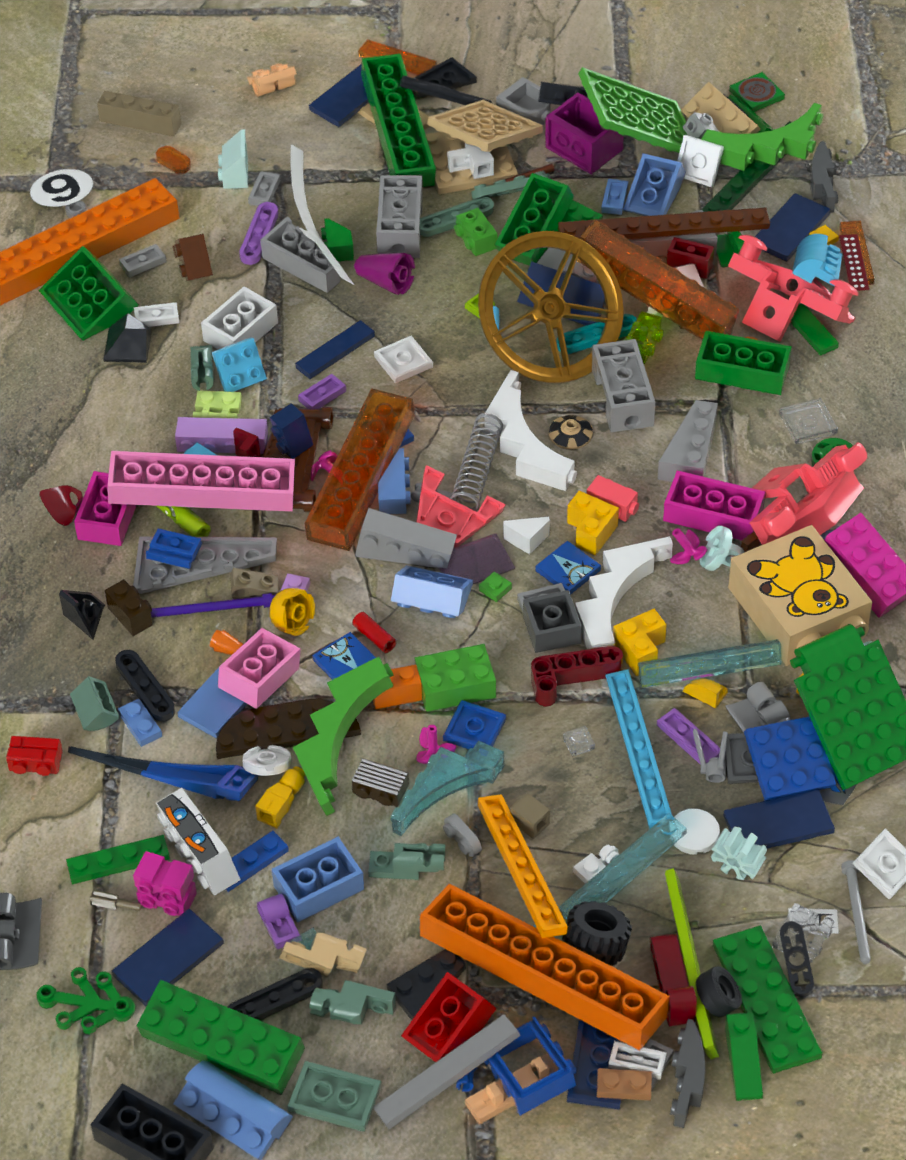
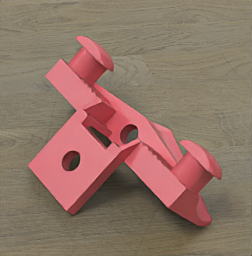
M740 235L738 237L744 240L739 254H733L728 267L760 282L742 321L743 324L781 342L799 303L836 321L848 324L854 322L855 317L848 311L849 308L847 307L852 296H858V291L852 285L842 280H830L829 283L835 285L831 294L816 278L813 279L812 283H809L792 274L793 270L758 260L761 251H767L766 245L758 238L751 235ZM795 279L798 282V288L795 291H791L789 284ZM772 288V289H775V290H779V291H781V292H783V293L789 295L790 298L787 299V298H785V297H783V296H781V295H779V294H777V293L771 291L770 289ZM772 306L775 309V315L772 318H768L766 311Z
M859 442L849 449L846 445L835 446L813 467L806 463L777 467L755 484L752 488L765 491V498L778 497L749 522L761 544L764 545L810 525H813L820 535L835 526L864 489L857 480L854 470L867 459L865 447ZM798 477H801L808 494L797 503L786 488Z

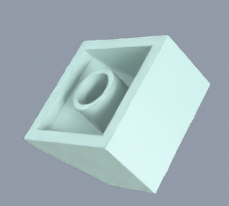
M240 130L222 146V154L218 155L219 167H222L218 168V179L223 181V189L248 188V155L245 130Z

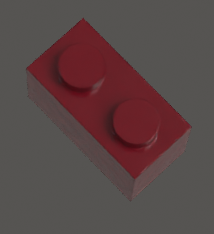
M674 237L667 250L666 269L670 270L684 265L695 264L700 278L707 279L713 267L714 247Z

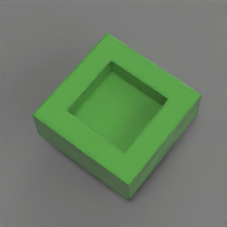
M495 571L479 584V591L495 602H498L512 589V583Z

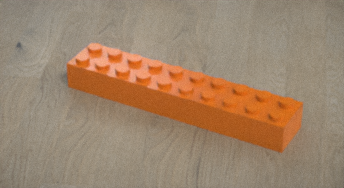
M154 178L1 251L0 306L44 285L82 246L98 259L180 219L177 199Z
M450 883L420 914V936L639 1051L667 1018L669 996L555 937L542 938L536 927Z

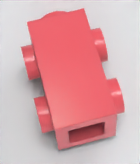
M597 475L587 488V494L618 507V519L624 522L631 515H635L639 508V503L637 502L638 492L615 483L610 479Z

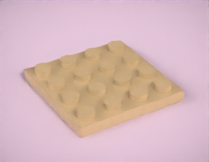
M485 100L428 117L427 124L434 127L436 131L445 132L452 138L461 139L466 144L475 145L485 152H491L498 147H505L510 143L520 142V140L525 138H532L534 135L542 133L543 125Z
M445 132L426 134L436 167L435 186L439 195L472 189L480 184H486V186L494 185L496 181L518 175L507 145L491 151L494 159V175L474 179L470 169L450 172L448 169L447 152L465 148V141L452 138Z

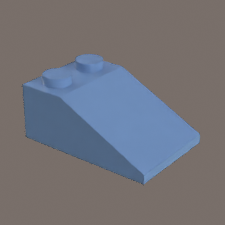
M642 154L623 210L643 216L666 215L680 190L686 173L682 162Z

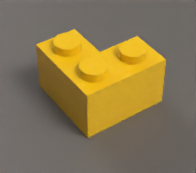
M579 490L567 506V523L577 527L576 547L596 556L618 527L619 508Z
M655 608L613 626L614 646L622 650L623 659L636 677L657 668L658 649L656 646L666 641L667 624Z

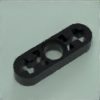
M788 921L780 928V939L790 987L796 996L807 997L814 990V979L804 932L799 923ZM790 928H793L794 932H799V934L795 935L797 946L791 947L790 937L785 936ZM798 952L804 956L803 964L795 966L790 963L789 958L793 953ZM792 971L803 972L804 981L810 983L806 985V990H801L800 986L795 987V984L799 983L798 973L792 974Z

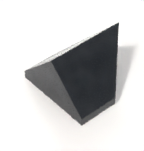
M61 590L59 596L63 615L94 640L105 604L91 592Z

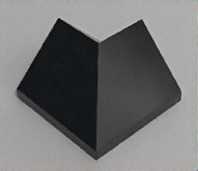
M127 313L109 327L103 357L104 362L147 363L152 329Z

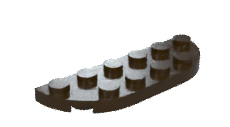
M321 698L305 699L245 710L229 720L220 731L216 742L217 759L241 756L249 749L257 746L261 750L267 749L270 745L283 748L294 747L319 734L310 714L334 702ZM356 718L344 738L361 735L360 725Z

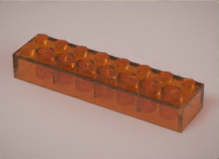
M596 219L580 236L581 240L591 245L604 257L613 270L620 289L703 340L705 331L728 335L732 333L739 309L732 303L726 302L713 291L707 290L699 285L697 281L683 275L678 269L667 265L659 257L651 255L643 247L635 245L627 240L624 235L616 233L606 224L600 223ZM577 258L579 263L589 268L583 261Z
M371 388L304 523L307 540L350 551L365 520L368 508H371L378 493V482L397 453L415 416L412 398Z

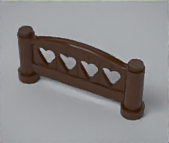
M322 407V410L298 409L305 416L313 446L294 458L293 509L315 512L316 491L308 490L321 428L332 429L334 413L332 407ZM279 408V410H274V414H276L283 408ZM271 433L263 458L291 459L288 455L281 454L276 447L277 439Z

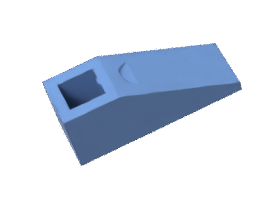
M399 448L378 482L380 512L407 514L406 505L411 504L410 491H406V487H410V475L405 474V471H409V457H404V448Z

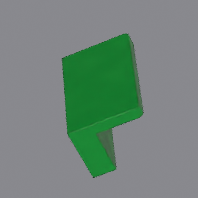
M740 231L717 235L716 255L722 268L728 267L733 254H739L744 240L738 238L741 235Z

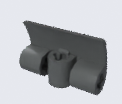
M0 893V970L21 969L38 964L42 898L16 903V898L12 894Z

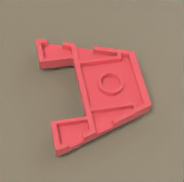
M426 465L416 522L457 534L454 548L460 546L503 512L505 504L488 495L478 512L436 492L445 474Z

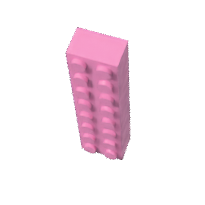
M111 451L108 476V504L292 512L295 459Z

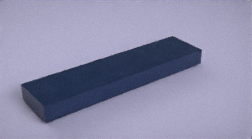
M360 320L295 363L296 369L307 378L312 379L375 337V331Z

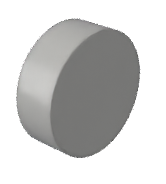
M80 200L65 207L66 215L69 218L87 211L86 204Z

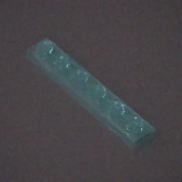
M776 639L639 662L640 685L642 688L781 665V644Z
M668 813L558 907L561 914L567 919L573 906L576 904L580 905L581 902L585 901L588 903L591 901L606 903L687 834V828Z

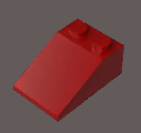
M447 972L401 1037L434 1062H437L481 1031L497 1008Z

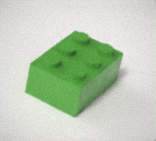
M485 644L414 657L422 684V700L426 712L458 706L461 700L473 703L496 698V679Z

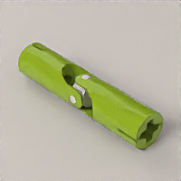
M156 506L190 536H209L211 526L190 508Z

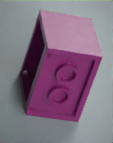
M576 93L546 116L545 148L591 175L623 151L624 135L611 129H604L599 124V119L593 110L591 101L580 93Z

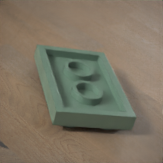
M305 1061L288 1103V1112L365 1132L381 1089V1081Z

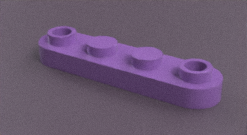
M264 202L257 207L239 251L240 260L244 264H256L262 257L260 240L273 229L278 218V207L272 202Z

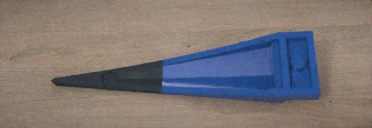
M72 746L68 747V753L214 799L226 798L231 801H240L258 781L259 775L251 774L244 767L238 765H193L156 762L109 755Z

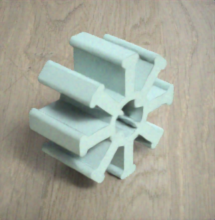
M734 827L731 832L725 828L712 847L714 851L711 855L714 862H724L720 870L726 874L732 868L736 872L737 879L744 880L747 875L753 879L766 859L764 856L767 852L766 846L754 845L758 837L753 833H750L747 839L744 838L740 827Z

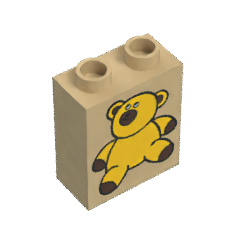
M813 525L731 558L728 588L786 666L790 665V660L796 657L795 649L845 625L852 624L855 628L862 627L865 635L861 637V640L868 633L872 601Z

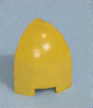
M701 678L688 683L684 687L683 692L716 708L728 693V688L713 680Z

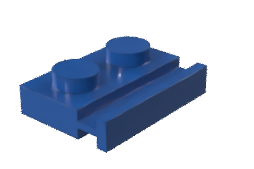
M158 528L149 545V550L146 551V559L190 569L191 563L194 561L202 545L201 538Z

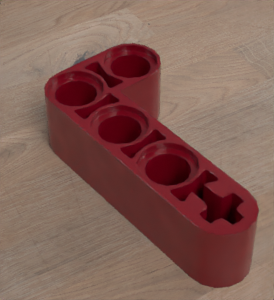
M615 646L536 657L531 662V683L536 702L544 707L552 706L557 700V686L606 679V674L622 671V650Z
M676 933L650 937V951L659 990L669 996L668 1015L666 1018L668 1027L685 1025L688 1019L693 1020L695 1023L697 1010L696 994L694 987L688 984Z

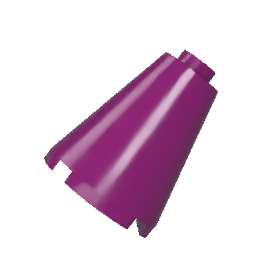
M406 253L368 254L359 256L355 261L354 268L357 275L395 295L405 294L410 289L414 280V276H411V271L415 269V263L412 256Z

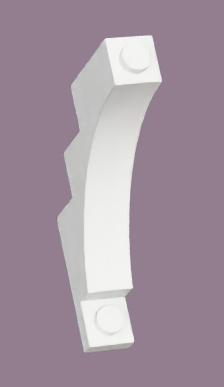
M510 370L485 412L497 416L503 423L500 436V452L517 457L516 476L566 491L569 484H573L577 476L575 461L552 451L531 432L521 411L519 372ZM484 417V422L494 423L500 428V424L496 419ZM484 423L485 428L491 429L494 432L498 431L494 425Z
M670 536L603 551V568L605 573L589 577V593L592 599L575 603V609L582 625L581 635L587 649L614 646L615 640L611 629V620L616 606L635 583L654 572V562L672 558L673 543Z

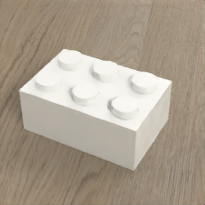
M242 287L201 322L203 341L218 350L250 337L254 338L256 343L278 324L277 306L250 289Z

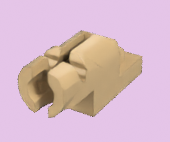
M317 933L310 950L305 949L306 947L299 942L289 943L286 941L279 958L303 968L316 969L325 976L329 975L333 965H336L337 969L357 973L363 961L366 948L354 944L352 949L347 950L346 940H341L325 933Z

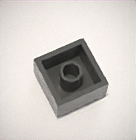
M569 590L523 599V619L535 653L581 644L582 625Z

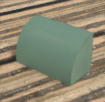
M88 676L70 693L84 730H101L112 725L120 718L106 682Z

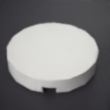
M270 745L267 749L262 750L257 746L243 754L244 769L251 774L260 776L283 773L291 767L292 763L290 752L283 747Z
M687 809L673 817L674 825L670 826L671 841L682 852L688 854L709 852L719 838V824L715 817L707 811Z

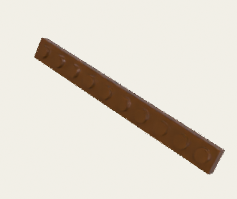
M767 207L558 222V232L575 236L584 242L769 229L770 227Z

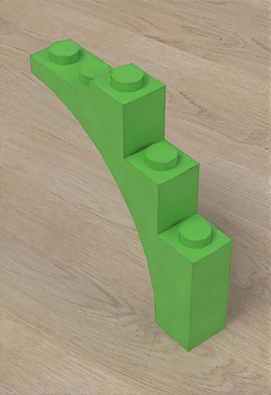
M814 103L804 115L794 122L771 131L755 134H733L707 129L701 140L723 146L720 164L742 171L746 169L748 164H752L754 159L775 165L779 158L782 159L784 154L806 160L809 153H813L816 146L814 134L817 125L820 126L823 120V114H821L822 105Z

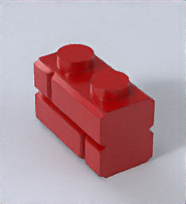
M11 736L6 756L9 771L17 774L34 772L42 776L58 774L63 754L61 740L55 738Z

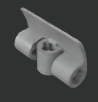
M764 682L753 684L747 690V699L725 706L743 733L748 728L791 720L785 705L781 700H776Z

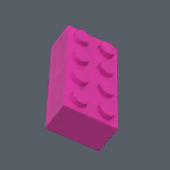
M677 470L664 502L663 521L706 532H711L717 526H723L732 531L734 539L743 540L754 531L749 522L764 510L765 491Z
M859 513L825 537L824 541L872 601L871 609L878 618L906 600V564L862 513Z

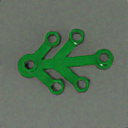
M82 967L74 968L71 972L72 982L79 986L85 996L58 992L51 985L41 986L36 993L38 1004L45 1009L52 1008L57 1003L79 1006V1008L70 1013L62 1011L57 1014L56 1023L58 1028L62 1030L70 1028L73 1023L82 1019V1031L86 1034H93L97 1028L115 1019L119 1022H125L131 1019L135 1013L134 1001L127 996L119 995L112 984L110 973L106 971L97 974L96 983L98 988L104 989L110 1000L99 998L87 980L86 970ZM78 974L83 975L81 978H75ZM102 979H108L107 982H100ZM121 1006H126L124 1009H118ZM96 1010L105 1011L95 1018L87 1016ZM64 1018L68 1019V1021L65 1023L60 1022V1020ZM87 1023H93L91 1027H85Z

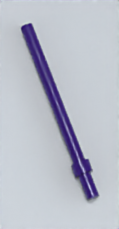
M267 593L262 594L261 597L152 608L151 617L256 606L268 608L275 595Z

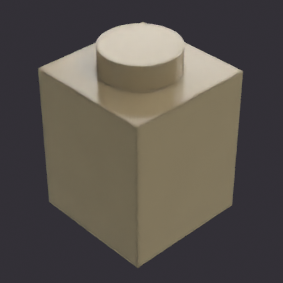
M527 793L522 799H518L513 803L511 814L518 828L534 839L550 824V809Z

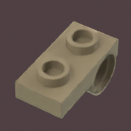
M233 568L230 573L231 597L233 599L251 598L252 595L262 596V594L267 593L276 595L279 592L278 575Z

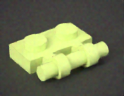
M197 391L193 417L238 419L242 400L241 392Z

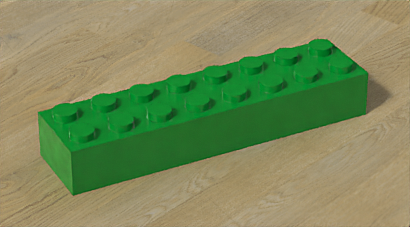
M401 54L362 58L361 77L390 175L422 176V187L435 186L436 167L413 92L400 86L401 77L403 75L408 76Z

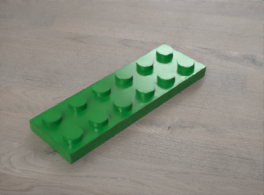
M761 925L713 939L712 945L722 967L732 975L739 987L743 1012H753L757 1042L772 1074L822 1059L823 1053Z

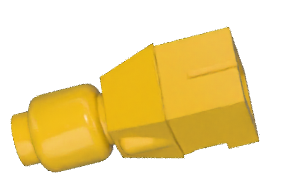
M297 766L293 767V769H288L279 780V783L266 790L255 806L257 820L276 829L279 827L283 817L289 813L295 798L294 795L299 792L305 783L304 777L306 774L303 769Z

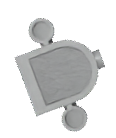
M524 77L496 97V106L541 125L546 123V116L551 113V104L538 102L540 87Z

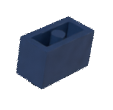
M292 403L269 417L272 424L271 431L277 439L276 447L282 454H287L291 459H294L313 446L305 416Z

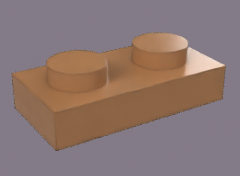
M598 1068V1098L651 1100L652 1071Z

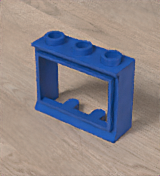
M535 1016L532 1017L533 1020L516 1028L520 1034L517 1039L484 1061L485 1065L490 1064L495 1079L500 1078L506 1095L513 1097L520 1116L576 1086L573 1075L576 1073V1069L569 1058L565 1060L559 1043L557 1041L552 1042L547 1026L544 1023L540 1025ZM537 1038L559 1070L522 1089L501 1057Z

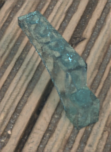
M478 741L474 748H470L465 757L440 747L437 753L432 754L429 758L424 772L418 774L413 788L405 793L403 803L392 812L390 820L392 821L393 833L402 836L407 828L424 811L455 792L481 783L490 782L493 784L504 768V751L481 741Z

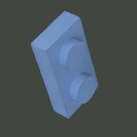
M608 179L601 213L622 215L628 190V181Z
M139 698L118 708L119 716L141 747L163 737L161 729Z

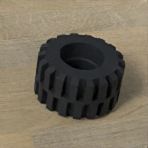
M585 901L581 902L580 905L576 904L573 906L567 918L566 924L568 928L567 934L562 936L563 942L608 965L614 966L617 962H620L625 955L631 935L632 925L629 918L625 917V914L622 911H618L616 907L609 906L603 902L591 901L588 903Z

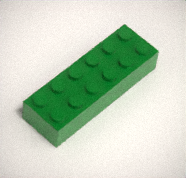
M162 980L159 981L136 1025L142 1037L196 1060L208 1061L220 1070L280 1095L283 1094L305 1050L301 1037Z

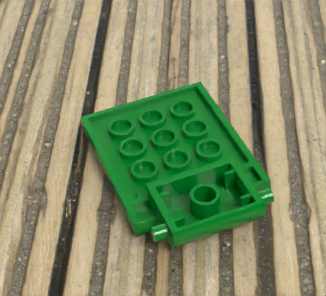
M852 624L845 625L795 649L796 657L790 660V664L794 669L800 666L804 675L793 681L842 790L848 789L906 760L905 697L879 639L864 646L861 637L865 635L863 628H855Z

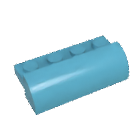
M809 235L797 247L792 274L809 283H812L815 276L827 283L830 280H839L843 253L840 252L838 247L832 244L827 245V235Z

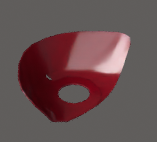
M62 485L39 492L44 506L56 522L67 526L75 520L83 500L81 491L69 485ZM71 492L77 496L78 502L76 505L71 501Z

